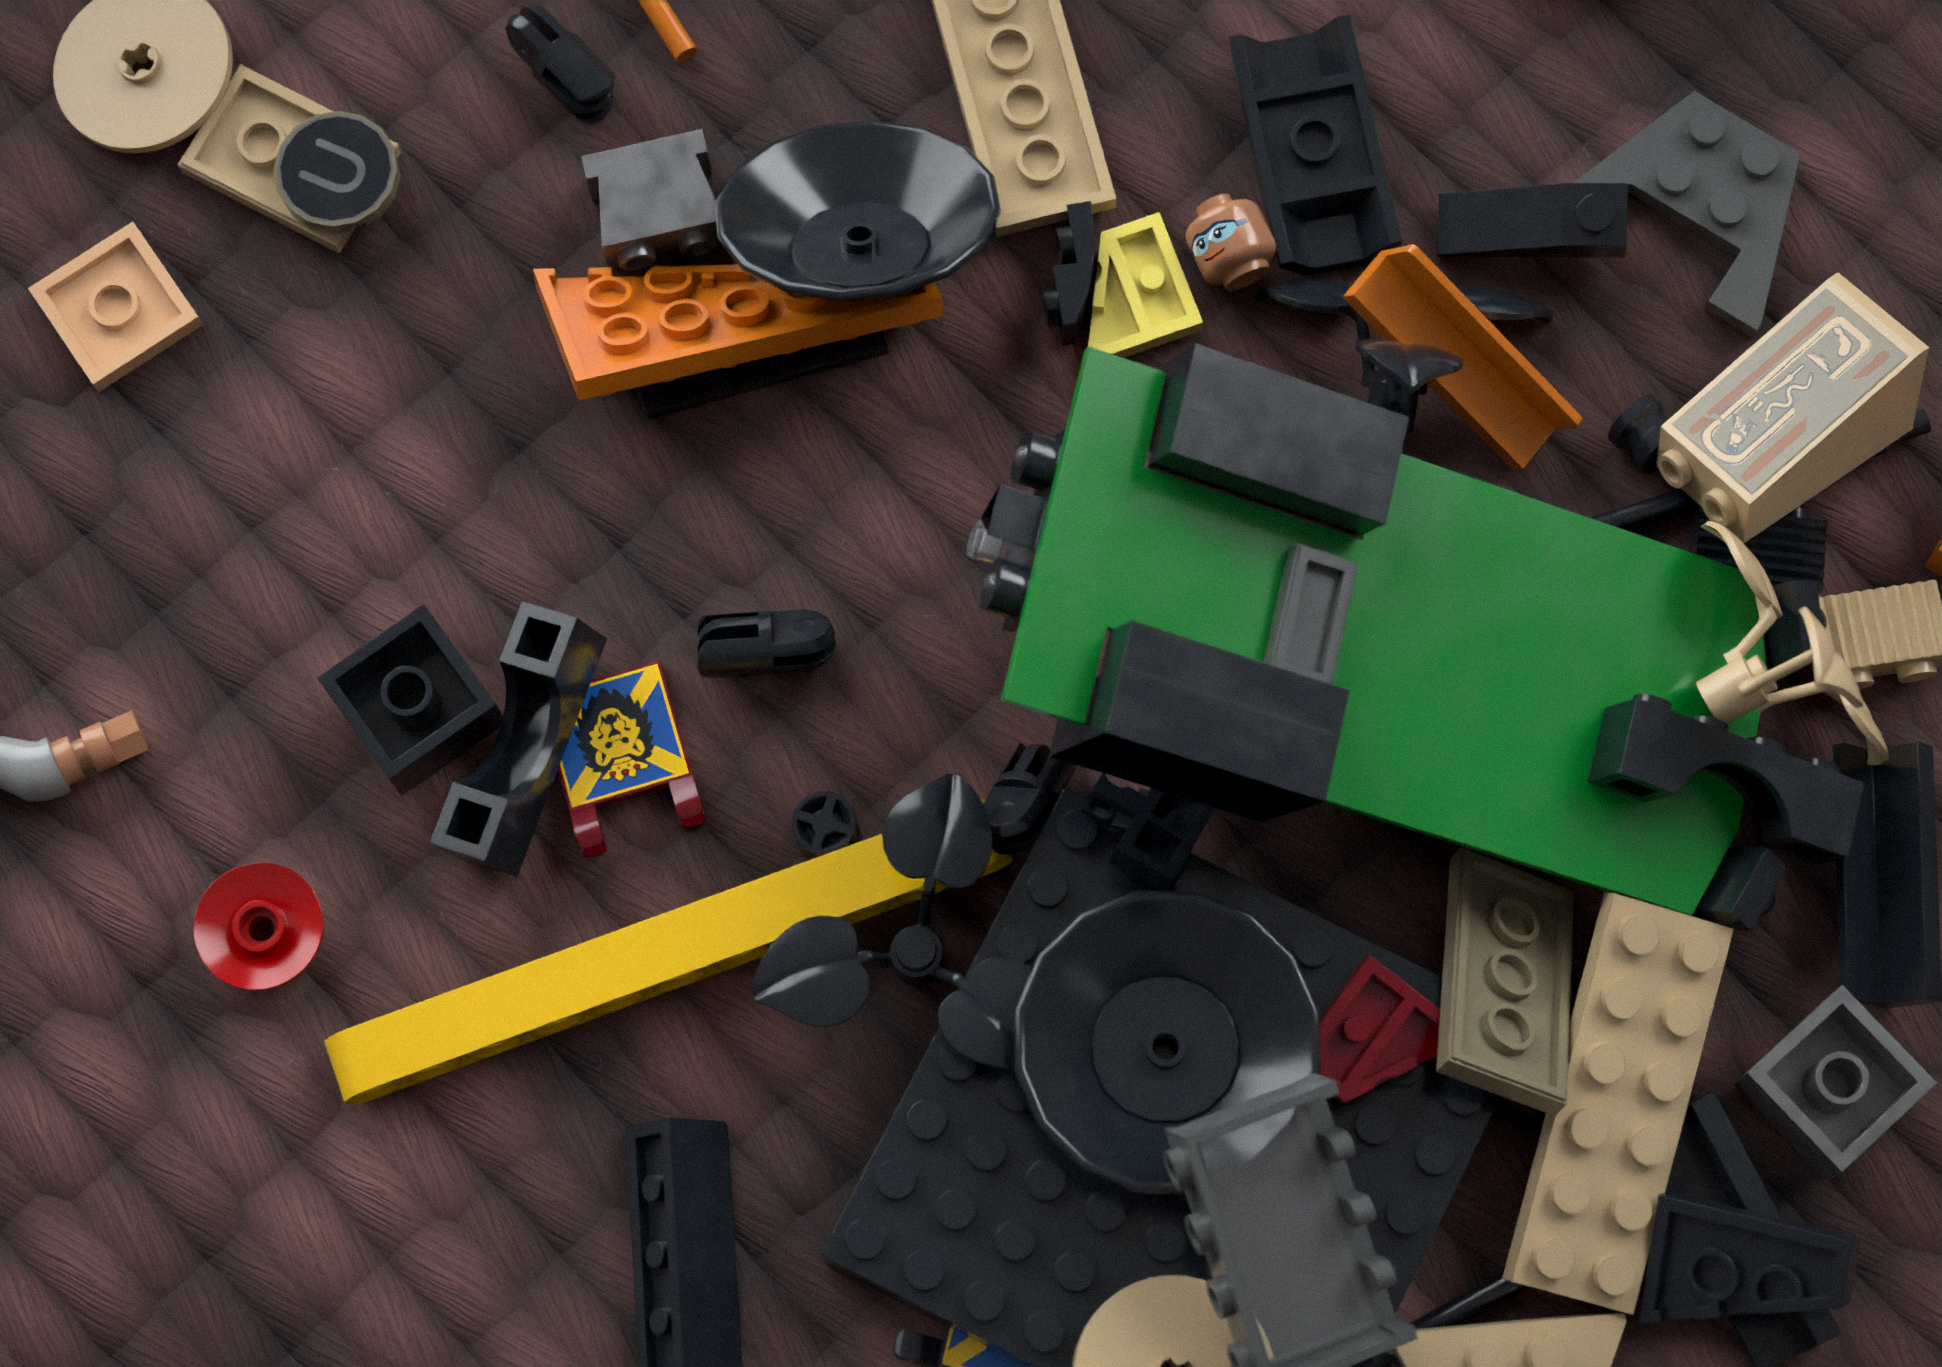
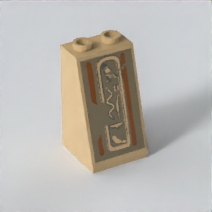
M1838 272L1828 278L1661 426L1656 467L1659 468L1660 473L1671 486L1678 489L1681 488L1703 508L1710 521L1727 528L1744 544L1913 429L1929 347Z

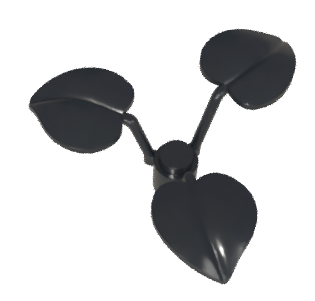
M1297 279L1277 283L1257 291L1256 301L1270 297L1302 310L1320 313H1344L1352 318L1356 323L1358 333L1355 350L1361 354L1363 367L1361 385L1369 388L1367 403L1409 417L1406 433H1411L1414 430L1419 395L1427 394V382L1437 377L1455 373L1463 367L1464 360L1461 357L1441 348L1424 344L1407 345L1389 339L1370 338L1368 323L1343 298L1351 286L1324 279ZM1484 287L1459 288L1487 319L1523 320L1539 317L1548 324L1553 317L1552 310L1508 291ZM1374 365L1379 368V371L1375 370Z
M946 774L902 798L889 813L882 834L883 849L891 866L904 877L912 879L925 878L917 926H910L901 930L894 937L890 952L883 954L869 950L857 952L855 930L850 923L842 918L814 916L803 919L786 929L768 948L757 969L752 987V995L757 1003L770 1007L798 1023L812 1027H831L845 1023L856 1016L867 1000L870 981L866 970L861 964L880 965L883 969L893 967L897 977L904 983L912 986L927 985L934 980L938 983L946 982L953 984L959 990L946 997L938 1010V1021L941 1031L948 1043L957 1052L975 1062L1014 1070V1010L1032 968L1017 959L1004 957L990 958L982 961L974 968L968 981L963 975L942 968V945L938 936L930 930L936 882L939 881L953 889H965L972 886L983 875L992 852L991 826L980 797L959 775Z

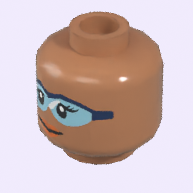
M1220 194L1204 201L1196 208L1198 217L1189 225L1185 236L1198 269L1207 283L1223 285L1226 291H1236L1256 283L1270 272L1269 262L1276 254V243L1259 206L1255 202L1248 199L1232 200L1229 194Z

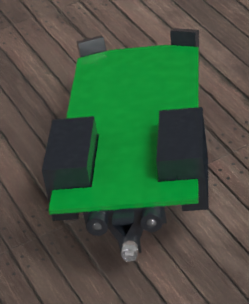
M1194 344L1158 369H1154L1092 347L1085 349L1066 429L1052 438L1033 431H1027L1016 449L1011 467V481L1035 489V492L1032 495L1000 484L981 519L975 523L967 544L968 557L991 564L981 590V609L1005 617L1002 630L1012 633L1018 629L1001 702L1057 719L1049 757L1258 822H1264L1323 802L1609 893H1616L1734 930L1752 931L1758 918L1767 915L1773 909L1776 901L1774 889L1787 866L1767 847L1730 846L1739 830L1744 799L1729 783L1713 774L1697 771L1686 781L1676 795L1644 803L1588 782L1606 707L1631 700L1636 694H1649L1668 700L1672 703L1671 711L1687 717L1701 715L1715 718L1700 694L1696 682L1727 665L1728 663L1723 654L1737 647L1759 620L1755 594L1739 569L1402 454L1409 417L1222 352ZM1148 452H1151L1148 467L1146 468L1145 463L1147 459ZM1296 544L1358 563L1332 685L1263 663L1288 548ZM1793 580L1772 586L1783 616L1776 619L1744 656L1746 660L1758 655L1769 671L1812 649L1808 630L1799 610L1806 606L1826 630L1827 618L1820 608L1817 581ZM1107 630L1110 631V633L1108 634V639L1104 651L1099 676L1096 677L1097 668L1104 643V638ZM1754 709L1729 724L1728 732L1746 739L1756 737L1760 713L1757 709Z

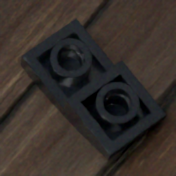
M1091 201L1066 205V227L1056 228L1057 244L1062 265L1052 267V288L1042 290L1047 326L1059 325L1062 346L1075 344L1089 305L1094 263V220Z

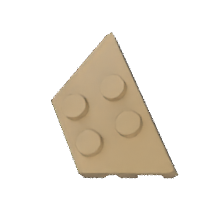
M1602 1312L1415 1329L1418 1336L1417 1340L1387 1352L1388 1354L1396 1355L1402 1367H1611L1626 1325V1314L1621 1312Z

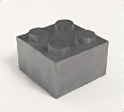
M1841 985L1733 1085L1827 1182L1842 1173L1937 1082L1858 1000Z

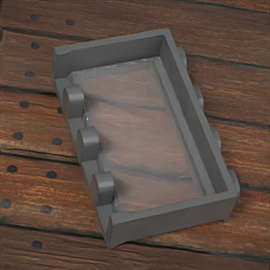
M1316 1073L1309 1074L1297 1082L1176 1128L1169 1127L1165 1129L1171 1147L1170 1150L1164 1152L1165 1165L1176 1189L1179 1191L1185 1190L1192 1214L1185 1216L1186 1230L1196 1252L1199 1255H1206L1213 1277L1206 1281L1207 1294L1220 1320L1226 1318L1234 1343L1226 1347L1231 1367H1349L1418 1339L1415 1327L1395 1316L1387 1287L1397 1284L1396 1274L1390 1261L1375 1253L1366 1223L1376 1220L1375 1208L1367 1194L1354 1188L1345 1159L1356 1155L1355 1146L1350 1134L1346 1130L1334 1126L1326 1099L1340 1094L1336 1081Z

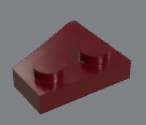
M1371 955L1362 959L1320 1016L1321 1072L1319 1075L1336 1081L1340 1094L1331 1098L1339 1104L1346 1103L1372 1090L1375 1086L1419 1066V1064L1433 1058L1438 1053L1440 1009Z

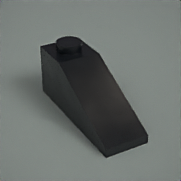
M1557 183L1439 193L1438 257L1625 258L1627 246L1628 183Z

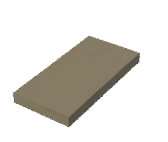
M1462 847L1450 858L1436 1072L1553 1116L1567 1105L1574 891Z

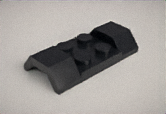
M1350 14L1338 16L1312 34L1268 42H1261L1242 34L1229 36L1230 50L1241 94V107L1265 214L1268 215L1271 233L1276 243L1279 268L1308 276L1367 265L1375 259L1380 251L1400 247L1402 245V237Z

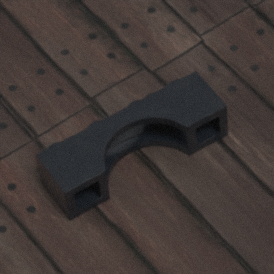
M521 602L499 660L505 677L506 700L497 737L481 765L468 777L452 783L432 835L431 844L464 861L516 878L518 877L606 644V637L577 617L527 602Z
M1636 694L1631 700L1605 708L1588 777L1589 783L1646 803L1676 795L1686 781L1697 771L1713 774L1734 787L1746 802L1755 823L1758 845L1812 865L1848 858L1864 783L1842 775V768L1838 764L1819 758L1799 759L1786 754V747L1778 741L1763 737L1743 738L1728 732L1729 725L1722 720L1701 715L1687 717L1671 711V702L1654 695Z

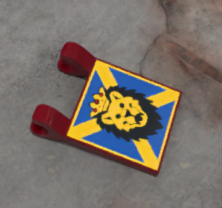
M660 660L593 679L558 768L575 836L582 854L585 857H593L607 851L605 836L596 808L662 788L670 787L677 815L684 828H691L704 823L706 820Z

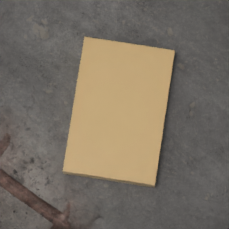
M240 64L230 80L217 109L202 125L178 163L181 172L339 254L356 228H350L351 232L340 234L312 230L292 216L279 195L276 186L274 165L282 142L295 126L314 115L334 111ZM390 140V142L394 146L396 156L398 159L399 155L401 154L399 145Z

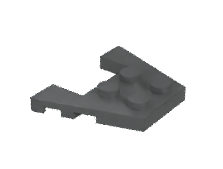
M1693 91L1574 183H1628V194L1736 258L1734 263L1711 296L1704 310L1747 336L1754 337L1762 323L1801 153L1698 92Z

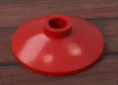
M268 862L244 864L218 877L203 894L194 918L195 945L205 966L226 984L248 991L275 989L301 975L316 957L324 934L323 910L315 891L304 878L293 870ZM264 920L273 922L274 933L268 940L263 942L254 940L253 929L257 923Z

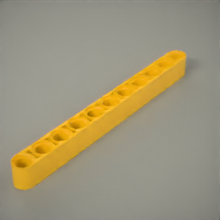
M882 834L347 1028L327 1038L324 1044L344 1104L354 1105L368 1102L762 958L768 948L786 929L803 919L814 916H833L842 918L852 925L921 899L925 878L912 879L899 874L888 861L883 849ZM992 851L988 866L981 877L996 872L1010 864L1013 860L1011 854L1003 855ZM937 881L934 894L951 888Z

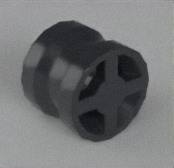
M1652 394L1639 398L1623 411L1613 423L1608 433V440L1619 450L1627 449L1634 455V465L1645 475L1659 469L1656 467L1660 429L1668 420L1663 414V404Z
M819 791L807 795L798 803L793 812L792 829L798 849L806 858L811 860L857 843L858 827L853 807L844 797L835 792ZM834 832L840 834V836L834 834L831 838H827L825 840V843H823L825 837L830 836Z

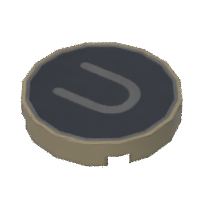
M343 111L317 114L295 126L280 145L274 165L277 191L292 216L312 230L331 234L351 232L350 228L358 227L364 223L367 226L378 220L394 201L401 178L396 151L383 129L363 115Z

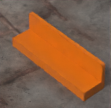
M1412 244L1380 251L1344 294L1343 298L1383 339L1407 345L1424 344L1434 346L1458 355L1464 360L1461 370L1432 379L1427 384L1511 470L1523 469L1554 430L1575 428L1582 422V416L1416 245Z

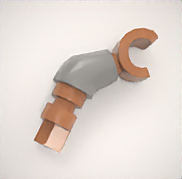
M132 710L101 723L100 721L79 730L81 738L72 742L68 736L51 743L47 737L38 741H28L0 736V788L28 802L49 801L71 793L70 785L86 779V770L95 767L98 773L119 765L124 760L148 751L149 748Z

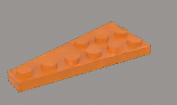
M738 264L653 266L646 272L645 276L613 277L612 267L589 268L588 278H556L555 269H533L536 290L579 401L598 396H609L616 392L654 383L670 382L684 376L719 368H730L740 363L779 354H790L809 347L839 340H850L865 334L900 326H911L921 321L943 317L942 296L935 282L890 298L862 302H844L786 293L745 273Z

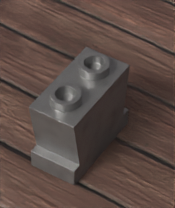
M702 129L581 156L592 201L600 200L601 242L607 267L638 270L652 265L656 258L677 253L687 257L700 256L711 252L716 248L717 244H720L716 228L714 206L716 201L705 177L712 175Z

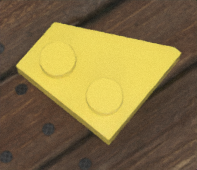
M1160 212L1101 232L1088 347L1125 358L1202 331L1203 320Z

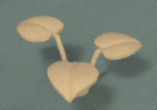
M1708 521L1701 525V528L1714 534L1728 545L1740 572L1755 594L1759 612L1757 624L1737 647L1723 654L1728 664L1696 682L1700 694L1714 717L1729 725L1754 709H1757L1760 713L1772 705L1817 693H1826L1846 708L1849 716L1866 737L1868 749L1867 765H1880L1887 761L1889 754L1885 741L1861 697L1850 668L1841 655L1833 651V643L1828 633L1806 606L1800 609L1799 612L1804 618L1812 649L1769 671L1758 655L1748 660L1745 659L1744 656L1776 619L1783 616L1765 570L1743 542L1721 524ZM1814 662V682L1770 693L1777 689L1775 681Z

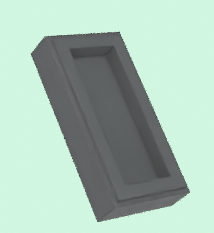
M1300 544L1288 548L1263 663L1332 685L1358 563Z

